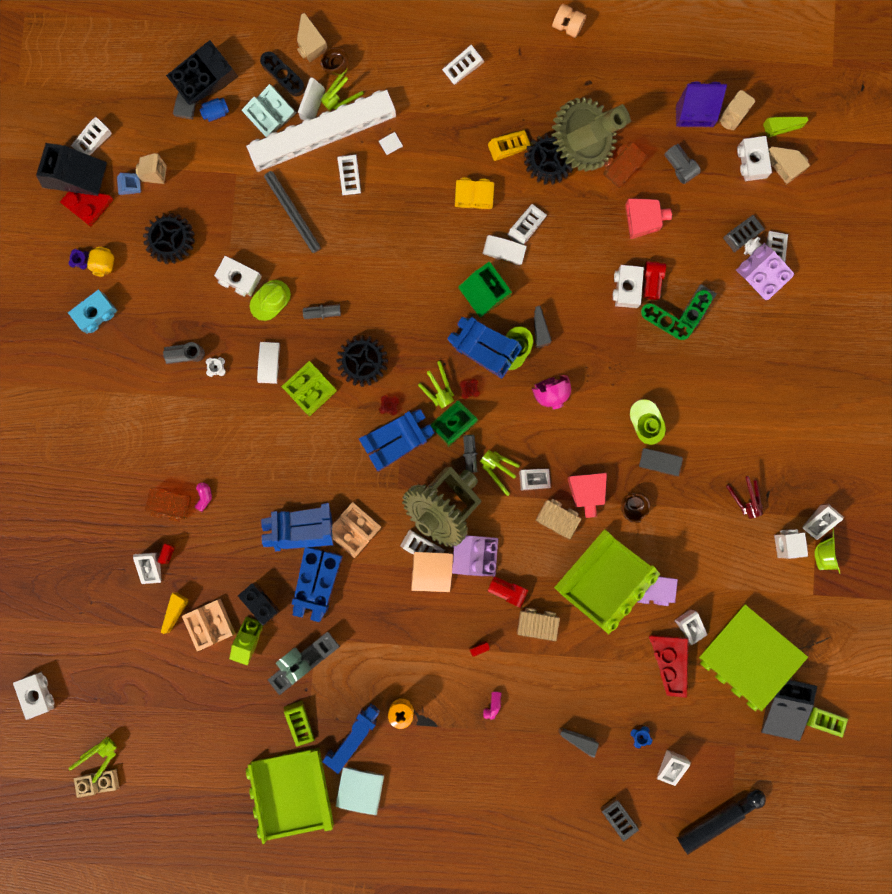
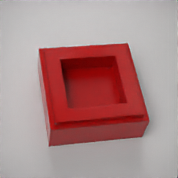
M164 544L157 562L168 564L175 546Z
M487 641L469 648L472 657L490 649Z

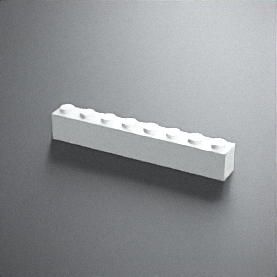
M379 90L374 92L372 96L359 98L350 105H341L335 111H326L315 119H306L300 125H291L280 133H271L265 139L253 140L250 145H247V149L257 172H260L396 117V111L388 91Z

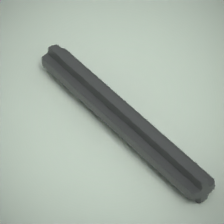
M269 171L264 175L267 183L311 252L319 251L321 249L319 243L275 174Z

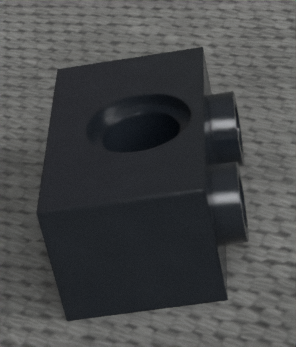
M256 582L250 584L238 595L240 600L262 625L267 624L280 612L279 608Z

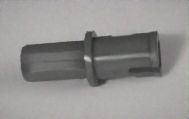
M321 304L318 307L303 308L304 319L322 318L323 320L324 317L341 316L340 304L328 306Z
M474 435L463 436L465 468L471 473L478 472L476 455L478 453L475 450Z

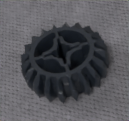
M547 133L544 134V139L538 136L537 141L532 140L531 146H527L526 150L528 152L524 154V158H526L524 165L528 166L527 172H532L531 178L537 176V183L543 179L544 185H547L548 180H550L551 185H554L555 179L561 183L562 177L568 178V173H571L573 168L571 167L572 162L566 164L567 157H564L563 167L560 165L557 158L563 152L556 151L559 145L553 142L557 139L553 136L549 138ZM545 147H553L554 149L549 150ZM536 152L542 160L539 166H537L534 159ZM548 157L549 159V157H553L552 162L551 160L550 162L546 161V158ZM551 169L554 172H546L544 170Z
M170 212L168 217L165 213H162L161 219L155 216L156 222L149 220L152 226L145 227L148 233L143 234V237L147 239L143 243L145 246H148L146 251L151 253L150 256L153 259L157 257L158 262L161 263L164 260L165 264H169L171 259L172 263L176 264L177 258L183 261L182 255L189 256L187 250H193L190 244L195 243V240L191 238L195 236V233L191 231L193 227L191 224H187L188 221L185 218L182 219L179 214L175 217ZM175 225L180 228L177 230L176 228L173 230H168L166 226ZM161 231L160 237L156 239L157 233ZM166 232L168 233L169 236H171L170 238H171L172 244L168 241V238H167L168 236H167ZM183 236V241L181 245L178 247V241ZM166 247H171V249H172L173 251H171V252H162V251H160V250H158V249H160V248H163V249H164V248H166Z
M364 335L360 336L361 341H358L357 337L354 336V343H351L348 339L346 340L349 345L348 347L341 345L344 352L338 351L337 354L342 358L336 359V362L342 365L337 368L339 371L344 370L341 373L342 377L348 375L346 378L348 383L354 379V386L357 385L358 381H360L361 387H364V381H367L368 385L371 386L370 379L373 378L377 383L376 375L378 374L380 377H383L384 374L380 370H387V367L382 365L388 363V359L382 358L387 355V352H380L384 346L379 345L376 347L379 341L376 339L371 343V336L367 338V341H365ZM364 346L359 354H350L355 348ZM370 348L376 352L378 363L368 358ZM365 355V360L368 362L360 366L357 360L362 359ZM347 359L356 363L355 374L348 369ZM375 368L370 374L361 376L364 369Z

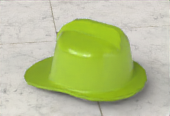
M272 280L264 284L250 301V311L253 316L262 321L274 318L290 300L289 287L279 280Z
M514 327L505 336L518 341L522 347L514 362L509 361L511 366L508 370L519 368L531 353L533 336L524 327Z
M646 399L638 400L634 403L630 410V418L639 439L645 444H657L663 439L666 432L665 421L655 403Z
M833 527V538L818 544L815 549V559L819 570H838L840 574L835 556Z

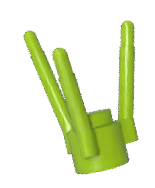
M346 71L338 75L331 87L320 99L329 111L333 108L337 110L339 106L347 104L364 94L361 91L338 103L340 98L336 93L348 80V77H345L339 83Z
M438 361L446 390L440 388L430 371H427V374L438 391L435 395L437 398L421 383L418 386L434 402L436 407L439 405L442 409L454 402L452 398L454 394L450 389L442 363Z
M488 450L480 461L483 464L482 468L489 473L501 490L509 496L510 493L490 468L494 470L497 466L512 478H516L515 474L499 462L502 460L517 468L520 465L501 456L496 451L493 453Z
M106 737L99 744L81 755V759L71 765L69 770L74 769L97 752L103 758L108 756L92 780V783H95L110 760L116 755L114 750L117 749V746L109 737Z

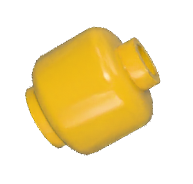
M96 247L91 250L87 267L93 272L92 274L103 277L105 274L111 273L114 264V255L105 247Z

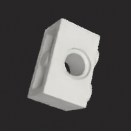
M766 136L743 139L737 148L738 157H741L740 172L744 176V180L752 181L768 178L772 173ZM750 156H754L757 162L751 161Z
M224 256L214 275L219 280L218 284L226 288L231 286L235 288L236 293L244 297L246 294L249 296L253 295L262 277L259 272L227 256ZM236 274H241V280L234 282L233 277Z
M621 265L618 271L615 270L614 282H617V288L613 290L615 306L638 308L641 305L644 267ZM623 283H629L632 286V290H625Z
M798 529L781 530L779 535H774L778 558L791 559L808 556L805 533H798Z
M42 672L13 683L26 720L55 709L53 706L55 704L54 698L49 694L47 689L48 681ZM34 690L39 694L38 700L33 697Z

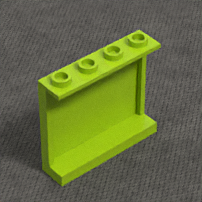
M604 529L554 588L607 634H610L618 627L619 622L624 616L631 612L636 602L644 597L648 588L656 583L660 573L654 566L647 564Z
M747 605L742 607L699 657L701 660L700 664L707 671L712 669L717 674L715 677L723 684L727 682L732 687L731 691L739 698L743 696L748 700L746 704L754 711L757 709L763 711L808 658V656Z
M320 748L255 760L248 764L246 776L248 780H251L252 787L249 788L251 799H254L255 802L253 814L254 818L258 819L257 835L259 839L261 838L262 844L271 839L324 829V831L333 829L334 821Z

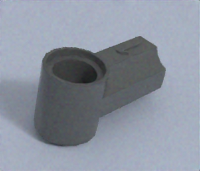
M679 144L674 145L665 152V157L674 167L675 174L681 183L686 184L701 173L698 164L693 159H689Z
M190 342L186 345L164 347L163 354L166 364L188 361L199 362L204 358L205 351L198 344ZM197 348V354L192 357L191 350Z

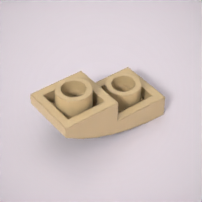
M117 770L103 771L95 783H92V780L96 773L75 777L74 783L77 798L119 789Z

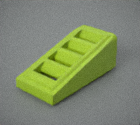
M770 117L766 119L763 126L767 137H772L803 128L808 118Z
M303 701L285 706L284 714L296 747L315 741ZM301 717L303 718V720H299L293 723V720ZM303 725L306 726V727H304V728L295 730V728H297V727H300V726H303ZM308 732V735H306V736H303V737H300V738H298V736H297V735H300V734H303V733Z
M813 707L806 725L843 738L848 719ZM838 719L839 721L836 727V731H834V726L836 720Z

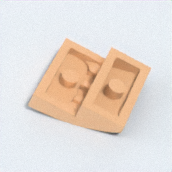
M352 502L332 525L333 540L351 556L356 558L381 529V526Z
M414 552L411 591L450 592L453 554Z
M221 599L182 616L197 651L236 634Z

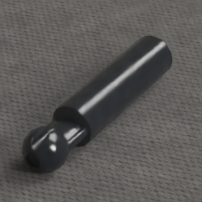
M759 789L750 790L747 796L740 801L731 802L676 838L686 854L689 855L744 820L745 815L749 812L762 808L766 803V796Z

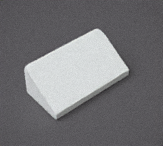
M314 78L309 79L298 110L302 120L315 119L321 104L320 99L325 93V88Z

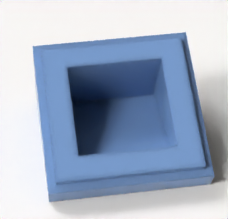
M120 173L117 176L119 195L141 193L140 178L136 173Z

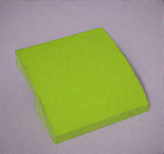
M310 361L281 386L308 416H311L337 392Z

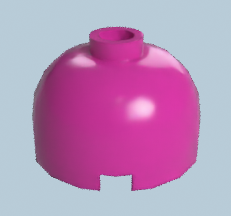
M561 375L559 380L552 377L535 384V387H532V391L536 400L542 406L558 409L563 407V403L570 397L571 383L567 375Z

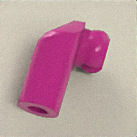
M201 482L196 487L200 500L194 507L203 512L211 501L212 494L209 485Z
M500 692L491 693V708H485L483 711L485 719H495L501 708Z

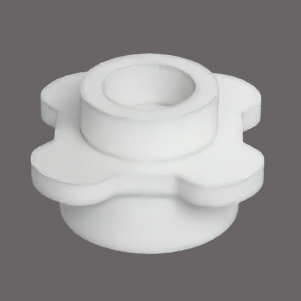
M759 237L755 240L750 239L745 244V255L749 254L751 256L758 247L762 246L759 242Z
M221 357L218 359L208 358L206 360L207 375L209 377L225 375V360Z

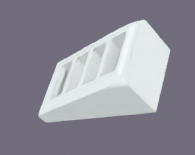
M470 45L442 70L455 85L484 63V60L474 47ZM469 55H472L475 58L474 62H472L471 59L468 57ZM464 59L470 64L468 67L462 62ZM459 63L464 71L461 72L456 65ZM453 68L457 72L458 76L455 77L453 73L450 71V69Z
M95 117L71 146L77 151L91 155L112 133ZM97 128L101 130L100 133L96 131ZM92 133L97 136L95 139L90 136ZM87 138L92 142L90 145L85 141ZM81 144L87 148L86 151L80 147Z
M356 155L338 157L342 195L361 193ZM353 162L354 165L343 167L342 163ZM352 169H354V172H355V173L343 174V170H352ZM355 177L356 180L345 182L344 178ZM356 184L357 187L352 189H345L346 185Z
M531 204L510 229L508 236L516 243L524 245L546 218L547 214ZM532 213L533 215H535V216H536L537 218H539V219L536 220L535 218H533V217H532L531 215H529V214Z
M769 231L766 245L775 252L780 253L779 257L785 263L788 234ZM773 237L782 239V242L773 241ZM772 245L781 246V249L773 248Z
M411 530L408 531L400 545L404 550L413 555L414 552H423L427 545H429L428 553H432L433 549H436L435 553H443L445 551ZM415 537V538H416L415 541L413 542L412 546L409 547L410 543L412 542L413 538ZM422 541L423 543L421 544L418 551H416L415 549L417 548L419 542Z

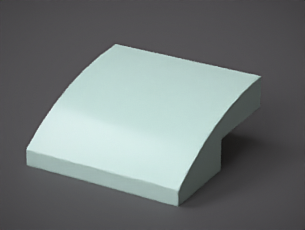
M270 84L257 98L253 97L242 109L244 114L266 138L269 134L279 130L297 113Z
M343 767L336 807L377 815L384 775Z

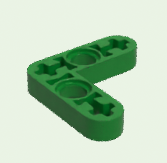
M699 290L680 319L653 303L644 304L641 309V315L645 320L675 338L685 340L691 335L712 302V295L707 290ZM707 294L706 298L708 301L702 302L700 306L704 308L702 311L698 307L692 306L694 302L698 305L700 301L699 295ZM653 307V312L656 314L659 311L662 312L657 322L653 321L656 318L651 314L649 317L646 316L645 308ZM690 310H696L698 318L689 320L687 313ZM664 316H668L672 320L671 324L667 327L662 326L660 323L661 318ZM675 321L679 322L676 325L677 327H686V335L682 334L681 336H679V331L675 328L673 332L670 331V329L674 326Z

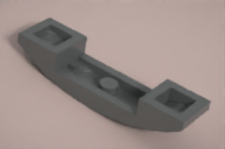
M328 631L301 652V660H306L313 669L337 650L340 645ZM295 663L290 668L293 671H296L299 668V666L297 663ZM279 670L268 679L279 695L292 686L286 678L285 671Z

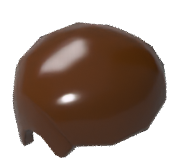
M332 47L323 53L320 64L327 74L337 76L346 71L349 59L343 48Z
M641 492L628 493L622 499L621 511L628 521L639 523L649 514L650 502L647 496Z

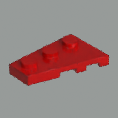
M649 635L666 695L687 698L689 638Z

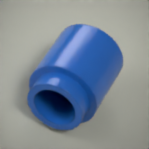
M216 98L201 104L202 108L199 109L203 119H207L208 122L224 117L226 113H229L224 98Z

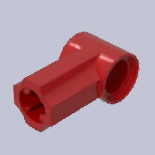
M646 261L643 298L649 300L660 299L666 263Z
M495 576L487 592L505 599L506 602L520 608L529 591Z

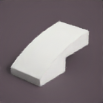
M488 235L483 254L498 260L503 259L521 265L527 246Z
M260 342L258 383L277 384L279 343Z

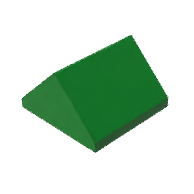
M457 400L433 421L430 426L445 444L450 447L478 422V419Z

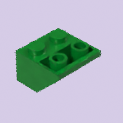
M490 261L472 273L458 287L479 318L510 298L512 291Z

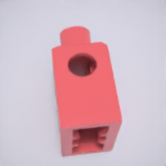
M628 199L625 204L630 239L657 232L662 228V221L672 219L671 209H660L659 200Z
M606 473L568 477L575 507L585 508V518L597 517L596 505L605 504Z

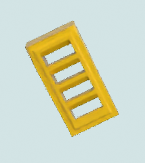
M525 130L493 138L488 143L494 161L525 151L527 146H531ZM518 137H520L523 146H520Z
M177 592L172 593L161 633H170L189 599Z

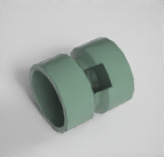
M296 647L276 662L282 672H286V678L292 685L312 670L306 660H301L302 655ZM297 663L299 668L293 671L290 667Z

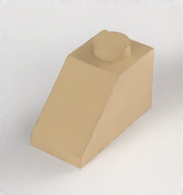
M303 13L297 37L299 46L297 50L303 59L306 57L309 62H312L328 48L326 41L306 14Z
M771 147L768 150L771 165L786 184L810 166L807 157L798 150Z
M154 153L140 157L139 164L137 163L136 175H138L142 182L165 184L167 165L158 154Z

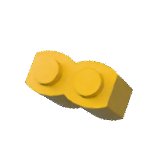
M460 178V180H456L455 207L492 209L494 182H490L489 179L471 181L470 178Z

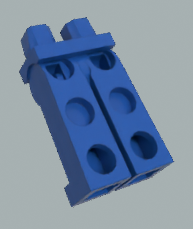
M461 317L458 327L462 329L460 335L452 332L447 340L457 352L466 355L502 379L511 366L509 361L513 363L522 350L521 345L518 341L509 339L477 322L473 317L470 319Z
M421 409L412 413L408 411L404 416L359 438L378 472L421 444L427 443V439L435 434L430 425L421 430L417 423L426 419Z
M329 503L321 504V508L280 513L274 511L271 512V517L261 519L262 530H272V533L262 534L263 547H274L275 551H281V548L292 549L333 545L332 517Z
M305 547L295 596L292 600V605H294L293 616L303 618L307 608L313 610L310 620L321 622L324 613L328 611V603L343 555ZM323 557L322 563H321V567H320V571H319V575H318V579H317V583H316V586H315V582H316V578H317V574H318V570H319L321 558Z
M370 704L365 711L361 709L348 736L336 752L330 749L322 762L339 774L367 736L369 729L373 730L376 726L377 720L375 719L380 710L373 704Z

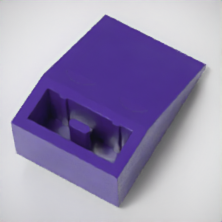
M697 81L687 84L676 104V127H714L719 118L727 84H721L720 82L701 84V82Z

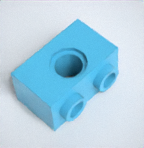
M98 289L70 310L68 314L81 331L88 334L96 331L103 321L112 319L117 310L106 295ZM97 309V315L91 317L92 310Z

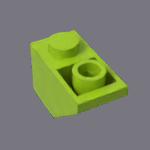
M246 617L232 644L229 659L248 665L264 625L258 620Z

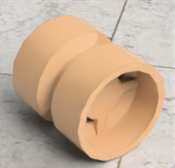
M562 4L556 14L552 27L560 31L565 29L566 34L576 38L586 19V14L579 11L573 12L571 7Z

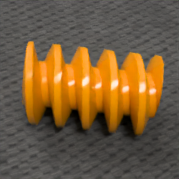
M400 698L391 704L388 719L393 727L403 729L411 724L414 709L409 700ZM405 712L404 715L398 716V713Z

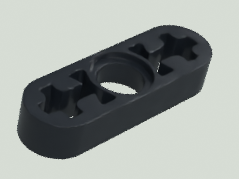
M269 51L261 55L260 62L263 69L284 89L295 97L301 96L304 93L305 86L302 79L281 59ZM266 59H272L273 64L276 67L273 68V66L270 63H266ZM280 70H286L288 72V75L285 78H279L277 76ZM292 80L295 85L299 84L300 89H293L289 81Z

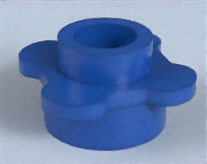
M642 726L638 730H631L630 735L634 739V746L636 748L652 744V738L648 733L649 728L647 726Z

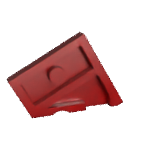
M67 192L60 203L91 227L114 199L110 195L100 193L99 196Z

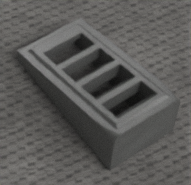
M752 215L725 235L723 239L735 253L750 239H753L765 229L755 216ZM752 221V223L756 226V228L758 229L756 232L751 227L749 222ZM744 226H746L750 230L752 235H749V233L745 230ZM739 230L746 236V239L738 232ZM734 234H735V235L739 238V240L741 241L740 244H739V242L735 239V237L733 236Z
M537 306L534 311L536 349L548 346L552 341L540 306Z
M559 728L558 732L564 739L589 756L595 757L599 745L596 739Z
M616 797L600 808L623 842L639 831ZM618 807L619 810L610 816L609 813ZM622 813L623 816L614 822L613 819ZM627 819L628 822L618 828L617 825ZM631 825L633 828L623 835L621 831Z

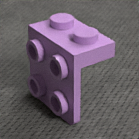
M765 243L758 247L736 269L765 300H769L794 276L792 270Z

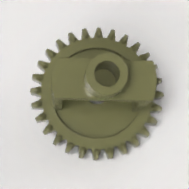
M575 98L561 106V110L556 112L558 117L553 119L556 124L552 126V129L557 131L552 134L553 137L557 138L553 143L559 145L556 151L563 152L561 159L567 157L566 164L572 162V168L578 167V171L584 169L585 172L593 171L608 163L609 158L613 156L612 151L616 149L615 146H612L617 142L616 139L612 138L617 135L615 131L624 128L625 125L631 122L630 115L623 104L603 113L602 109L604 106L597 107L598 101L592 102L591 98Z
M452 467L444 468L427 487L420 484L413 485L402 497L404 500L402 503L405 505L404 509L408 511L406 514L411 516V521L416 522L415 526L427 537L432 536L433 541L438 540L439 544L444 543L445 546L450 545L451 547H456L465 539L468 530L465 520L482 501L472 491L478 483L475 475L468 470H463L458 475ZM443 481L466 504L462 512L458 508L453 510L456 505L449 506L450 499L444 501V494H441L439 497L437 496L438 490L436 488Z

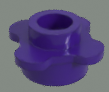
M77 249L72 250L69 265L72 268L80 267L82 270L86 269L89 253Z

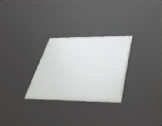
M395 132L379 140L386 155L403 147Z

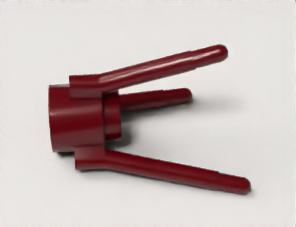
M746 476L745 479L751 501L745 503L746 507H744L730 485H726V488L741 508L743 515L747 514L748 518L752 519L764 513L762 511L763 506L757 480L753 481L754 495L750 478Z

